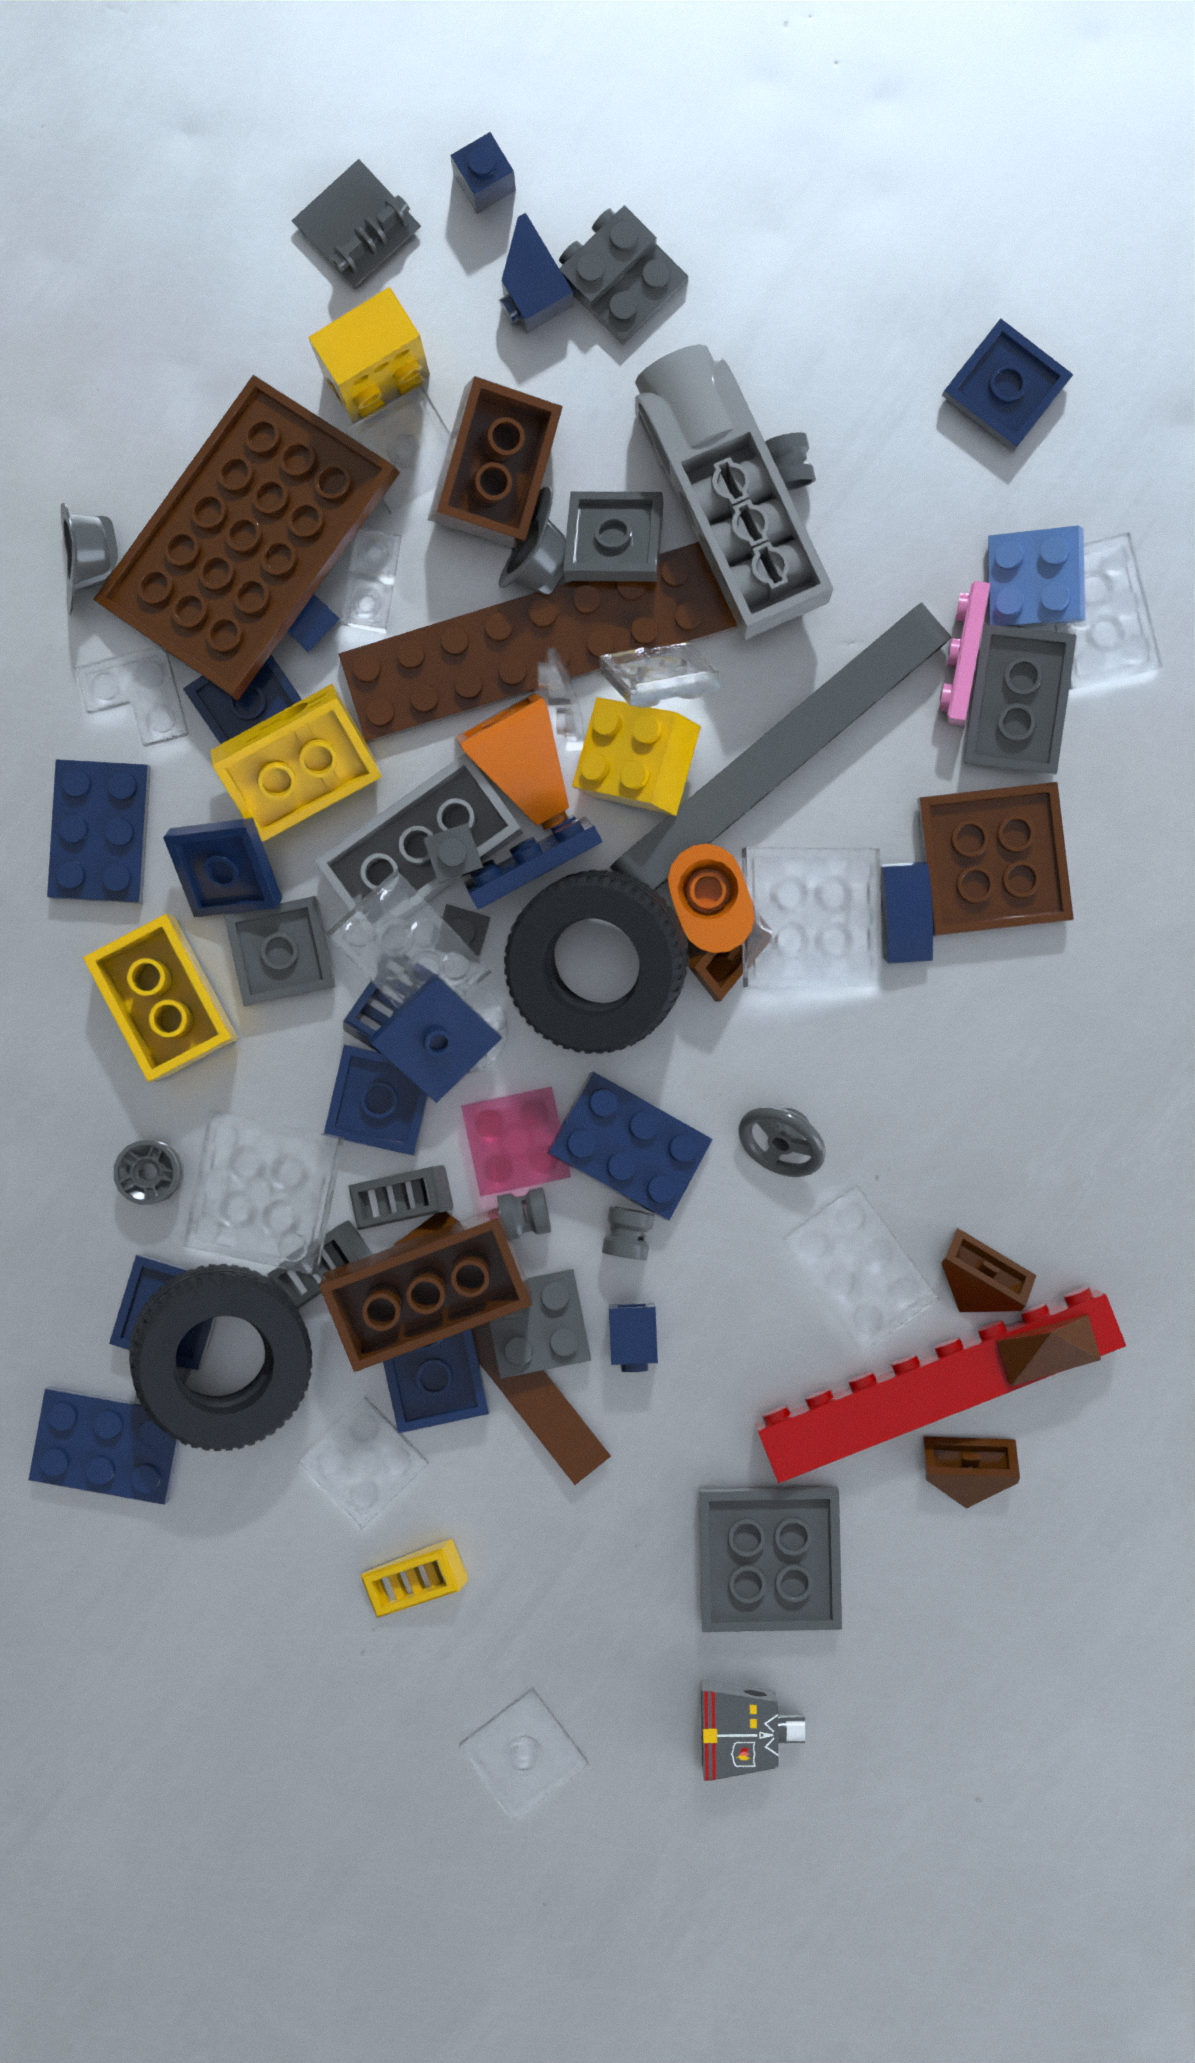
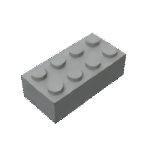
M464 753L314 862L370 939L375 940L461 878L459 877L442 884L438 883L423 838L468 823L481 862H483L523 832L479 768Z

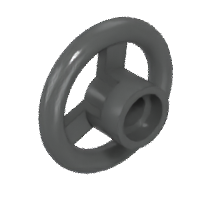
M759 1107L747 1112L740 1121L738 1133L743 1148L752 1159L764 1168L784 1176L804 1177L815 1173L823 1165L826 1156L824 1142L818 1131L801 1112L792 1108ZM756 1123L768 1136L769 1147L766 1151L757 1144L753 1137L752 1128ZM792 1152L811 1156L808 1161L803 1163H789L779 1160L782 1154L786 1155Z

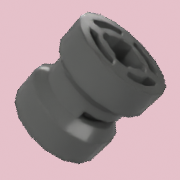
M806 433L783 434L765 441L788 491L805 487L816 481L813 465L805 461L807 459L806 453L810 448Z
M543 1187L530 1189L526 1195L518 1197L511 1193L497 1196L498 1207L511 1240L519 1239L525 1232L533 1231L537 1235L551 1232ZM523 1204H527L530 1223L526 1222Z
M610 1206L607 1221L611 1225L610 1230L612 1232L604 1238L602 1253L635 1260H647L649 1245L644 1241V1237L653 1228L655 1214Z

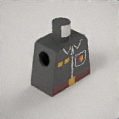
M701 1680V1744L704 1781L775 1769L779 1764V1743H805L804 1714L778 1715V1703L774 1691Z

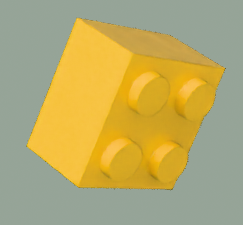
M596 697L572 787L599 800L676 816L701 726L674 711Z

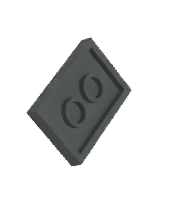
M983 624L964 764L1057 775L1077 638L1076 634Z

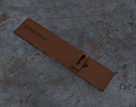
M489 1322L472 1328L480 1365L574 1485L611 1457L610 1453L544 1370L500 1379Z

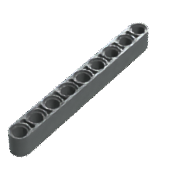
M922 602L919 603L679 806L676 816L669 815L619 857L609 868L620 874H628L631 878H638L640 882L650 885L649 888L652 890L659 888L668 880L671 865L681 852L693 845L712 843L952 638L951 635Z

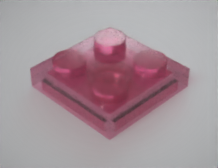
M552 1086L461 1106L480 1197L571 1177L568 1165L546 1154L561 1127Z

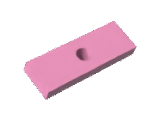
M974 581L971 584L970 594L960 593L956 620L964 621L962 638H952L947 665L956 667L953 684L944 683L939 711L948 712L947 722L951 726L965 727L991 583Z

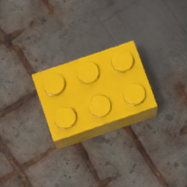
M164 914L83 957L147 1082H159L239 1039L174 916Z

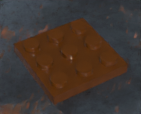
M1058 782L927 796L917 799L924 862L928 864L930 875L933 936L1074 920Z

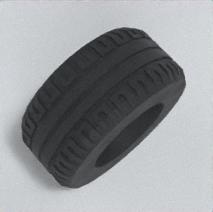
M581 871L576 874L567 875L543 889L517 916L515 923L510 929L511 933L508 935V943L504 951L506 953V956H504V975H507L505 981L510 989L509 995L514 999V1006L520 1010L519 1014L526 1019L525 1022L529 1026L532 1025L534 1027L533 1030L537 1034L543 1035L542 1038L553 1041L552 1043L556 1046H563V1049H573L574 1052L578 1053L584 1051L585 1054H592L593 1052L603 1054L606 1051L611 1053L615 1052V1050H623L628 1045L631 1047L638 1041L645 1039L667 1017L684 985V979L687 974L686 967L688 966V948H685L687 942L683 935L684 931L682 926H679L680 920L677 915H674V910L666 904L667 901L663 897L661 898L655 889L649 888L650 885L640 882L636 877L631 878L630 875L620 874L617 871ZM584 919H599L615 925L629 937L637 951L640 965L637 980L626 995L613 1002L600 1003L586 1000L567 987L556 967L555 947L561 934L570 925Z
M209 1264V1267L202 1265L197 1267V1269H188L186 1273H179L174 1279L166 1281L164 1286L161 1285L157 1292L149 1297V1302H145L142 1311L137 1316V1322L134 1323L133 1333L130 1338L129 1363L132 1381L137 1398L147 1416L152 1418V1422L157 1427L159 1426L165 1434L168 1433L170 1438L179 1440L184 1445L189 1444L192 1448L198 1449L200 1447L206 1451L214 1449V1451H221V1449L233 1451V1448L241 1449L245 1445H254L256 1441L260 1440L261 1442L266 1439L267 1435L271 1436L276 1433L275 1430L277 1428L281 1429L285 1425L284 1422L293 1416L292 1413L297 1411L300 1401L304 1399V1392L308 1390V1382L312 1375L310 1369L313 1368L312 1344L308 1330L291 1298L274 1281L272 1282L269 1277L263 1276L255 1270L250 1271V1268L239 1267L234 1264L231 1266L227 1264ZM232 1316L244 1319L258 1331L264 1343L265 1359L257 1376L241 1390L223 1396L204 1395L188 1388L179 1376L176 1367V1352L179 1342L192 1327L209 1318Z

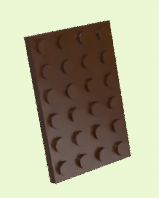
M252 375L93 600L233 698L239 700L400 472L392 463L257 376Z

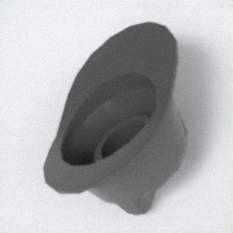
M543 487L539 491L526 541L513 548L498 581L500 588H506L515 582L540 594L547 595L553 592L563 574L566 539L564 534L548 519L553 499L550 487Z
M62 503L60 509L61 524L67 554L68 615H72L74 591L105 580L112 573L116 565L118 548L113 523L110 518L106 516L69 514L66 504Z

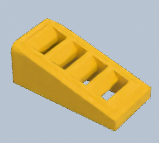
M453 1539L433 1544L365 1571L360 1575L377 1618L458 1592L468 1581L467 1573ZM420 1565H423L431 1584L429 1586L424 1584L418 1568ZM402 1571L406 1573L413 1591L411 1593H407L400 1575ZM387 1576L396 1599L391 1601L381 1579Z

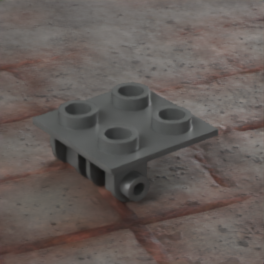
M360 159L354 162L291 220L353 288L358 286L421 228V225L408 212L410 207L399 195L394 197Z

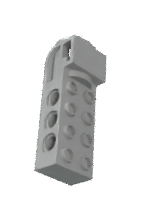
M698 344L671 352L646 367L635 381L640 393L635 397V414L661 470L664 468L743 639L747 640L829 603L833 586L741 389L726 361L723 358L714 361L708 347Z

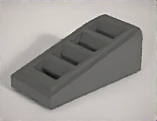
M444 1165L348 1185L357 1230L453 1210V1201ZM424 1178H425V1180H426V1185H427V1189H428V1194H429V1199H430V1204H431V1205H429V1201H428V1197H427V1192H426V1187H425V1183H424ZM405 1182H411L416 1206L414 1209L410 1208ZM387 1186H392L397 1208L396 1213L391 1211ZM369 1190H375L380 1214L378 1217H373L368 1195Z
M349 1220L336 1226L267 1274L272 1282L274 1281L287 1293L297 1309L322 1293L319 1284L304 1264V1260H309L322 1279L325 1272L332 1270L319 1252L322 1248H324L336 1268L372 1255ZM292 1268L307 1289V1292L303 1295L287 1273Z

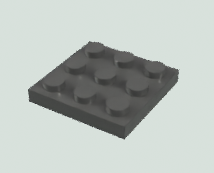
M838 1487L699 1489L702 1632L842 1630Z

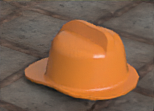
M708 843L693 845L681 852L671 865L668 883L670 895L683 931L688 940L701 950L711 953L730 952L744 943L752 931L755 920L753 903L742 871L733 855L719 846Z

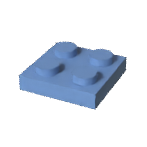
M1077 525L988 536L989 583H991L989 591L990 625L1022 628L1085 621L1084 530L1082 527Z

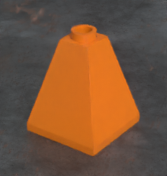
M533 693L455 737L462 750L536 826L541 824L542 828L547 830L568 818L565 812L569 808L549 712L543 697Z

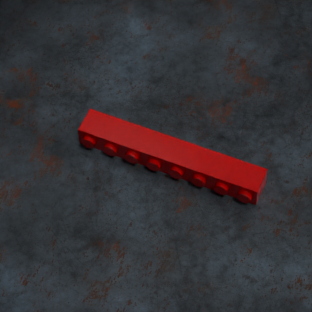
M1089 1286L1076 1289L1063 1296L1065 1303L1049 1309L1046 1303L1033 1306L1020 1313L1022 1320L1006 1326L1003 1320L987 1324L977 1330L978 1337L962 1343L960 1337L944 1341L934 1347L936 1353L920 1360L917 1354L901 1358L891 1364L893 1370L877 1377L874 1371L867 1372L848 1381L850 1387L832 1394L830 1388L807 1396L805 1398L807 1404L789 1411L788 1406L785 1405L762 1415L763 1422L755 1426L778 1484L1055 1375L1051 1374L1010 1386L997 1344L998 1339L1088 1314L1100 1356L1126 1347L1107 1295L1098 1290L1091 1292Z

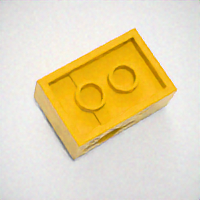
M390 287L308 337L323 377L352 423L360 418L363 421H368L378 416L385 410L386 402L399 394L402 397H406L415 393L425 384L426 381L424 379L430 375L421 336Z
M333 683L210 750L214 770L243 818L254 819L262 842L382 777L377 760Z

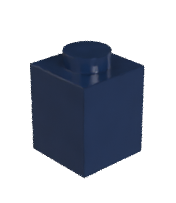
M491 132L450 155L453 175L476 213L481 212L516 191L514 170Z
M655 1303L609 1305L611 1365H620L621 1372L648 1371V1363H658Z

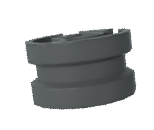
M140 1140L126 1146L118 1155L114 1164V1182L118 1191L127 1200L139 1205H152L169 1199L179 1189L184 1178V1165L179 1153L170 1144L160 1140ZM147 1163L153 1164L157 1170L156 1177L151 1181L145 1176L140 1177L139 1170H143Z

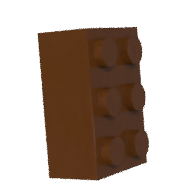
M474 376L463 390L427 520L511 548H516L525 542L563 406Z

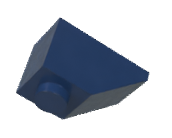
M525 212L517 218L501 280L504 297L499 299V302L512 324L519 321L527 334L573 306V291Z

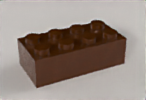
M499 1207L325 1272L319 1284L354 1372L532 1306V1291Z

